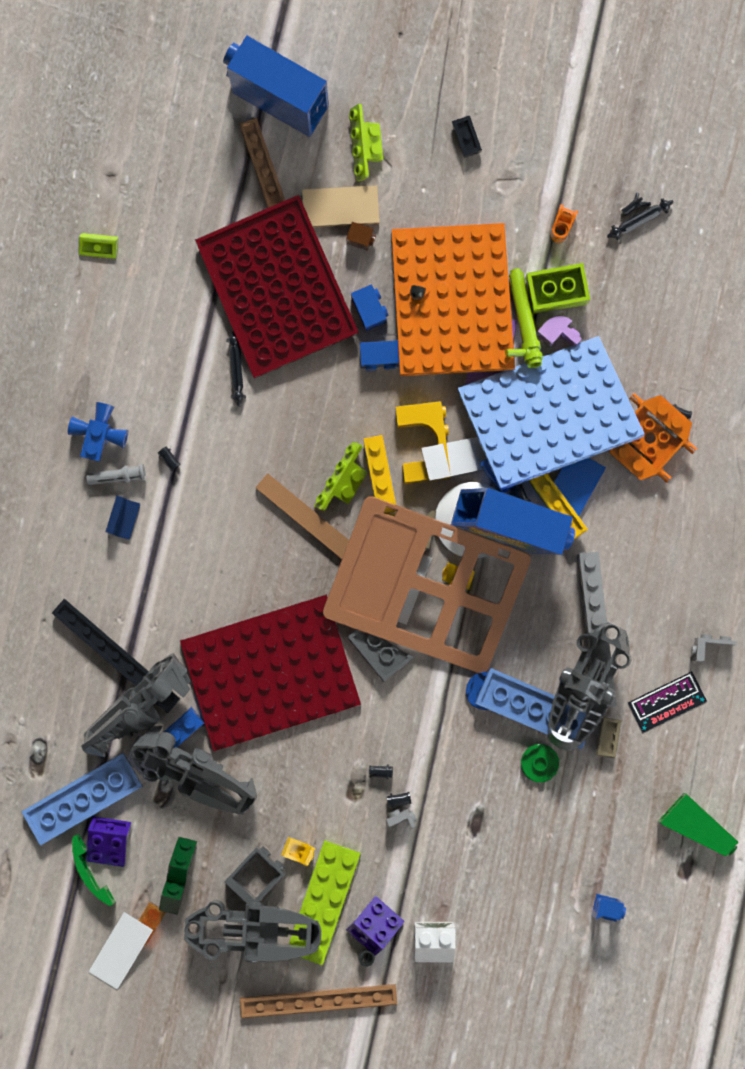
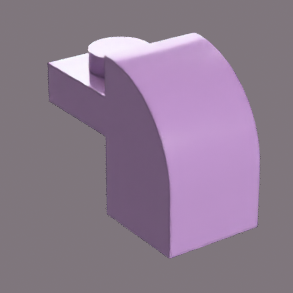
M564 316L550 318L536 334L550 347L560 336L572 346L579 344L582 339L579 337L580 333L577 330L568 327L572 320Z

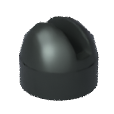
M411 285V297L414 300H421L425 295L426 288Z
M363 950L359 953L358 961L361 965L368 967L374 963L375 957L371 951ZM367 953L365 962H363L364 955Z

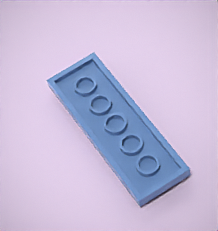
M489 668L475 704L548 735L550 711L555 695ZM567 705L556 728L558 731L562 725L565 726L568 720L567 714L571 708L569 705ZM580 711L577 719L573 720L570 727L572 730L570 737L576 738L586 713ZM585 741L578 747L579 749H583Z
M122 753L21 812L41 846L143 787L125 753Z

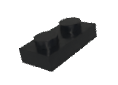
M470 115L452 121L463 157L466 158L481 153L482 149Z

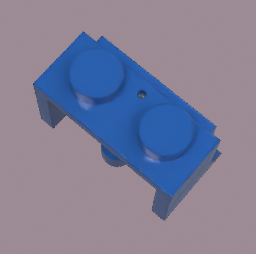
M191 707L164 732L170 733L175 737L174 747L178 748L183 741L200 726H203L205 722Z
M596 894L591 914L595 919L602 917L614 922L624 919L626 907H624V903L621 900Z

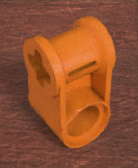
M560 205L550 233L553 242L562 243L566 240L578 214L577 210L572 211L565 208L564 205ZM555 230H562L564 235H557Z

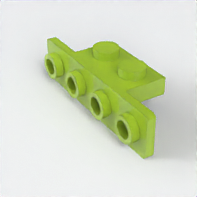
M357 104L350 109L349 119L353 142L352 154L355 163L354 174L356 175V181L361 182L369 177L368 161L381 162L383 160L380 123L364 122L362 104Z
M352 442L347 446L345 455L337 463L333 475L326 481V486L322 493L317 496L315 508L325 511L333 496L346 504L350 503L368 473L354 463L363 448L361 444Z

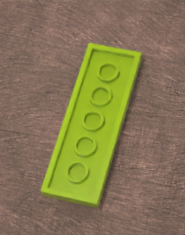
M324 840L299 912L319 922L321 941L316 952L299 958L323 966L361 852ZM295 924L294 930H299L300 927H307V925ZM292 935L288 945L306 946V940H300L298 936Z

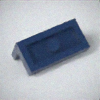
M116 495L105 532L130 540L141 504Z

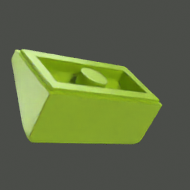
M81 233L79 236V255L116 259L119 237Z

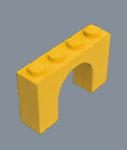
M441 401L395 407L397 427L423 426L430 429L435 434L438 445L443 444L449 466L446 436H449L448 425H444L443 418L447 416L446 408L442 406ZM425 461L403 463L402 465L405 485L451 478L449 476L429 480Z
M383 435L363 438L374 497L396 505ZM385 507L384 513L395 516L396 510Z

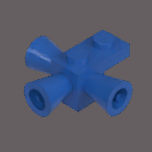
M96 402L95 420H89V424L73 416L71 417L68 425V435H85L80 457L100 462L104 445H107L108 441L125 448L129 430L111 429L112 427L107 424L114 406Z

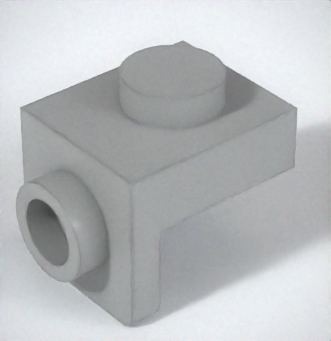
M399 809L394 810L386 818L389 827L405 819H408L412 829L416 827L414 823L417 822L413 811L409 812L408 809L401 812Z

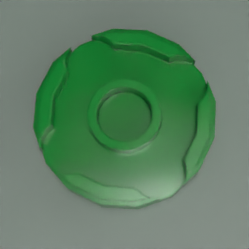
M535 744L523 752L521 768L528 779L535 782H546L557 774L559 758L550 746Z

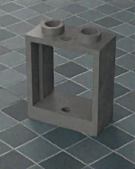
M257 846L224 881L247 904L249 902H260L286 873L284 871L285 866L279 860L274 861L269 857L271 853L264 846L261 848ZM256 854L262 857L278 873L257 897L251 894L235 878Z

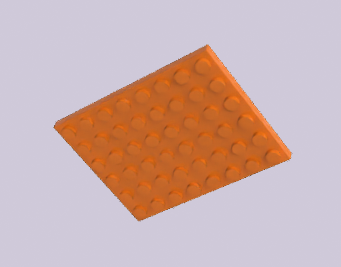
M505 223L392 229L400 376L515 370L514 357L505 356L506 349H514ZM411 285L426 288L425 295L421 300H414L411 297Z

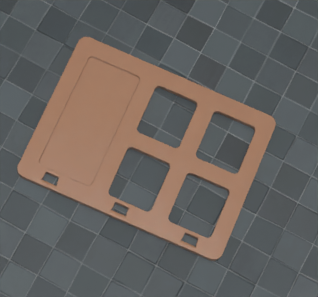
M369 496L364 500L324 606L323 614L327 619L474 672H486L531 563V558L527 552ZM385 507L396 510L395 517L384 513ZM442 527L454 531L452 536L449 537L441 534ZM432 535L465 547L451 585H444L416 573L429 538ZM499 548L510 552L508 558L498 554ZM480 553L488 554L514 565L499 603L491 602L465 591ZM410 589H416L444 600L430 638L416 635L396 626ZM460 606L493 618L480 653L477 656L445 645V640L457 609Z

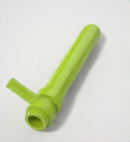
M516 268L510 271L509 279L523 344L521 345L522 349H506L505 356L523 357L528 368H536L542 365L543 355L540 352V341L537 340L524 272Z

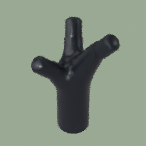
M636 193L634 200L621 211L626 216L636 208L651 206V202H641L643 198H639V193Z

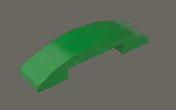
M80 834L73 836V858L81 879L99 900L109 906L113 905L116 901L108 886L99 888L82 856L83 853L87 852V847Z

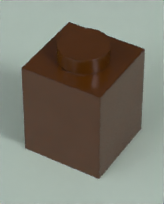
M352 222L346 238V244L368 251L369 246H373L376 235H373L374 229Z

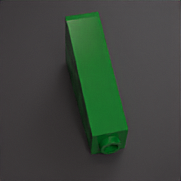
M682 793L658 820L661 825L723 856L732 855L737 849L736 845L739 843L686 793Z

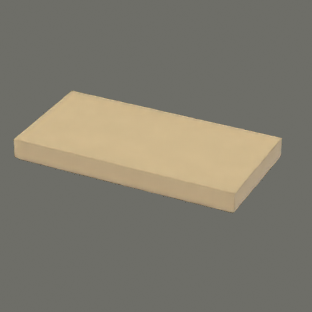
M377 186L302 190L303 205L313 228L351 226L352 222L361 225L379 224Z

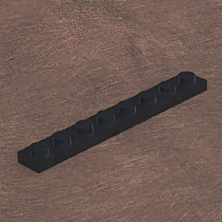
M63 599L54 609L52 614L135 686L148 674L149 671L66 599ZM172 691L164 701H157L156 704L166 713H169L181 698Z

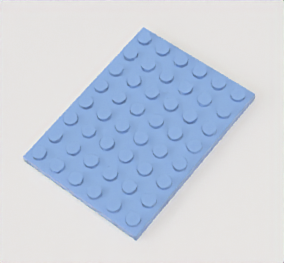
M599 336L581 342L576 346L573 345L543 356L542 365L539 367L528 368L527 364L524 363L516 366L515 370H505L458 388L460 398L500 490L643 438L645 435Z

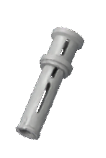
M140 464L137 467L124 466L118 470L87 473L86 478L88 485L116 481L130 483L132 480L141 479L146 481V471L144 464Z

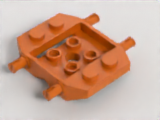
M633 393L629 399L637 405L636 417L644 434H654L655 441L649 444L643 437L630 443L651 460L653 464L648 462L628 443L610 449L609 453L639 480L656 475L667 483L671 476L662 467L681 447H685L691 454L698 449L688 439L692 422L661 395L644 401ZM649 411L651 414H653L677 437L674 438L660 424H658L652 417H650L647 414V412Z

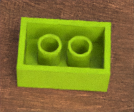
M583 263L526 274L525 281L532 315L588 305L590 302Z

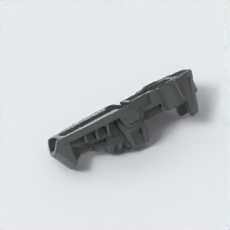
M609 622L598 626L588 634H582L578 637L576 643L582 653L574 669L569 667L563 669L559 677L560 684L550 711L548 739L560 749L574 751L594 731L616 696V690L609 687L618 669L627 668L632 662L626 630ZM611 628L617 630L618 634L615 639L608 637V631ZM585 637L591 640L589 648L582 646V640ZM601 639L614 645L616 648L601 680L598 681L597 679L605 662L594 658L587 675L584 672L591 660L590 657ZM620 654L625 655L627 658V663L623 666L617 662V657ZM567 705H569L571 708L567 714L568 720L565 726L562 725L558 731L556 728ZM581 711L586 713L574 739L570 737L572 732L570 727Z
M174 653L154 664L148 674L144 676L143 680L135 688H130L123 693L84 733V743L81 745L85 753L105 757L108 743L125 735L132 737L133 732L138 733L139 730H149L160 720L157 711L153 707L157 701H164L172 690H175L183 698L190 690L188 684L191 680L186 674L187 668L179 662Z
M153 726L143 736L136 738L130 750L128 760L146 780L155 782L158 779L161 781L169 779L179 784L178 791L183 796L209 807L243 815L255 803L257 793L253 778L249 782H239L222 770V764H217L216 760L212 761L210 753L195 747L193 753L190 754L174 747L176 739L172 734L167 732L159 734L162 726ZM215 783L237 793L241 797L240 801L235 800L231 795L216 786Z
M216 899L185 919L184 940L196 951L202 953L208 960H215L221 952L243 951L242 959L246 962L290 960L316 952L321 941V927L318 921L295 911L264 906L260 902H249L245 905V911L225 910L223 902ZM211 905H217L220 908V913L213 914L210 911ZM217 920L243 923V925L224 924L223 936L242 937V940L206 938L205 923L206 921ZM279 923L307 925V927H300L299 930H289V927H279ZM190 924L198 925L199 932L192 933L189 928ZM278 936H298L300 940H306V946L277 944ZM215 945L218 952L216 954L209 953L208 946Z

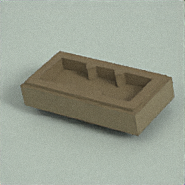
M607 717L601 719L595 755L616 758L622 720Z

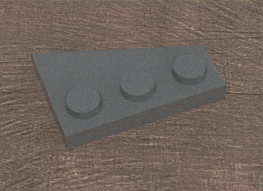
M358 629L347 637L383 682L414 658L383 638Z

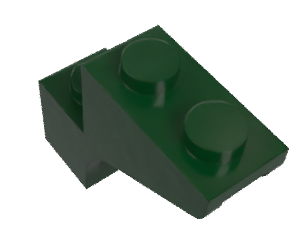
M178 837L161 894L160 911L178 915L197 841Z

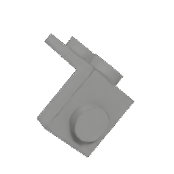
M701 634L700 638H695V643L691 646V657H693V661L704 662L706 643L733 646L736 645L737 641H731L732 637L720 636L719 640L712 639V635Z

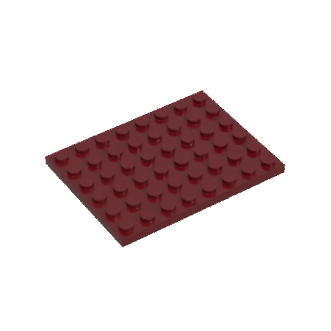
M299 195L195 239L254 379L359 334Z
M327 594L180 640L213 751L361 705L336 622L327 619L323 614L328 598Z

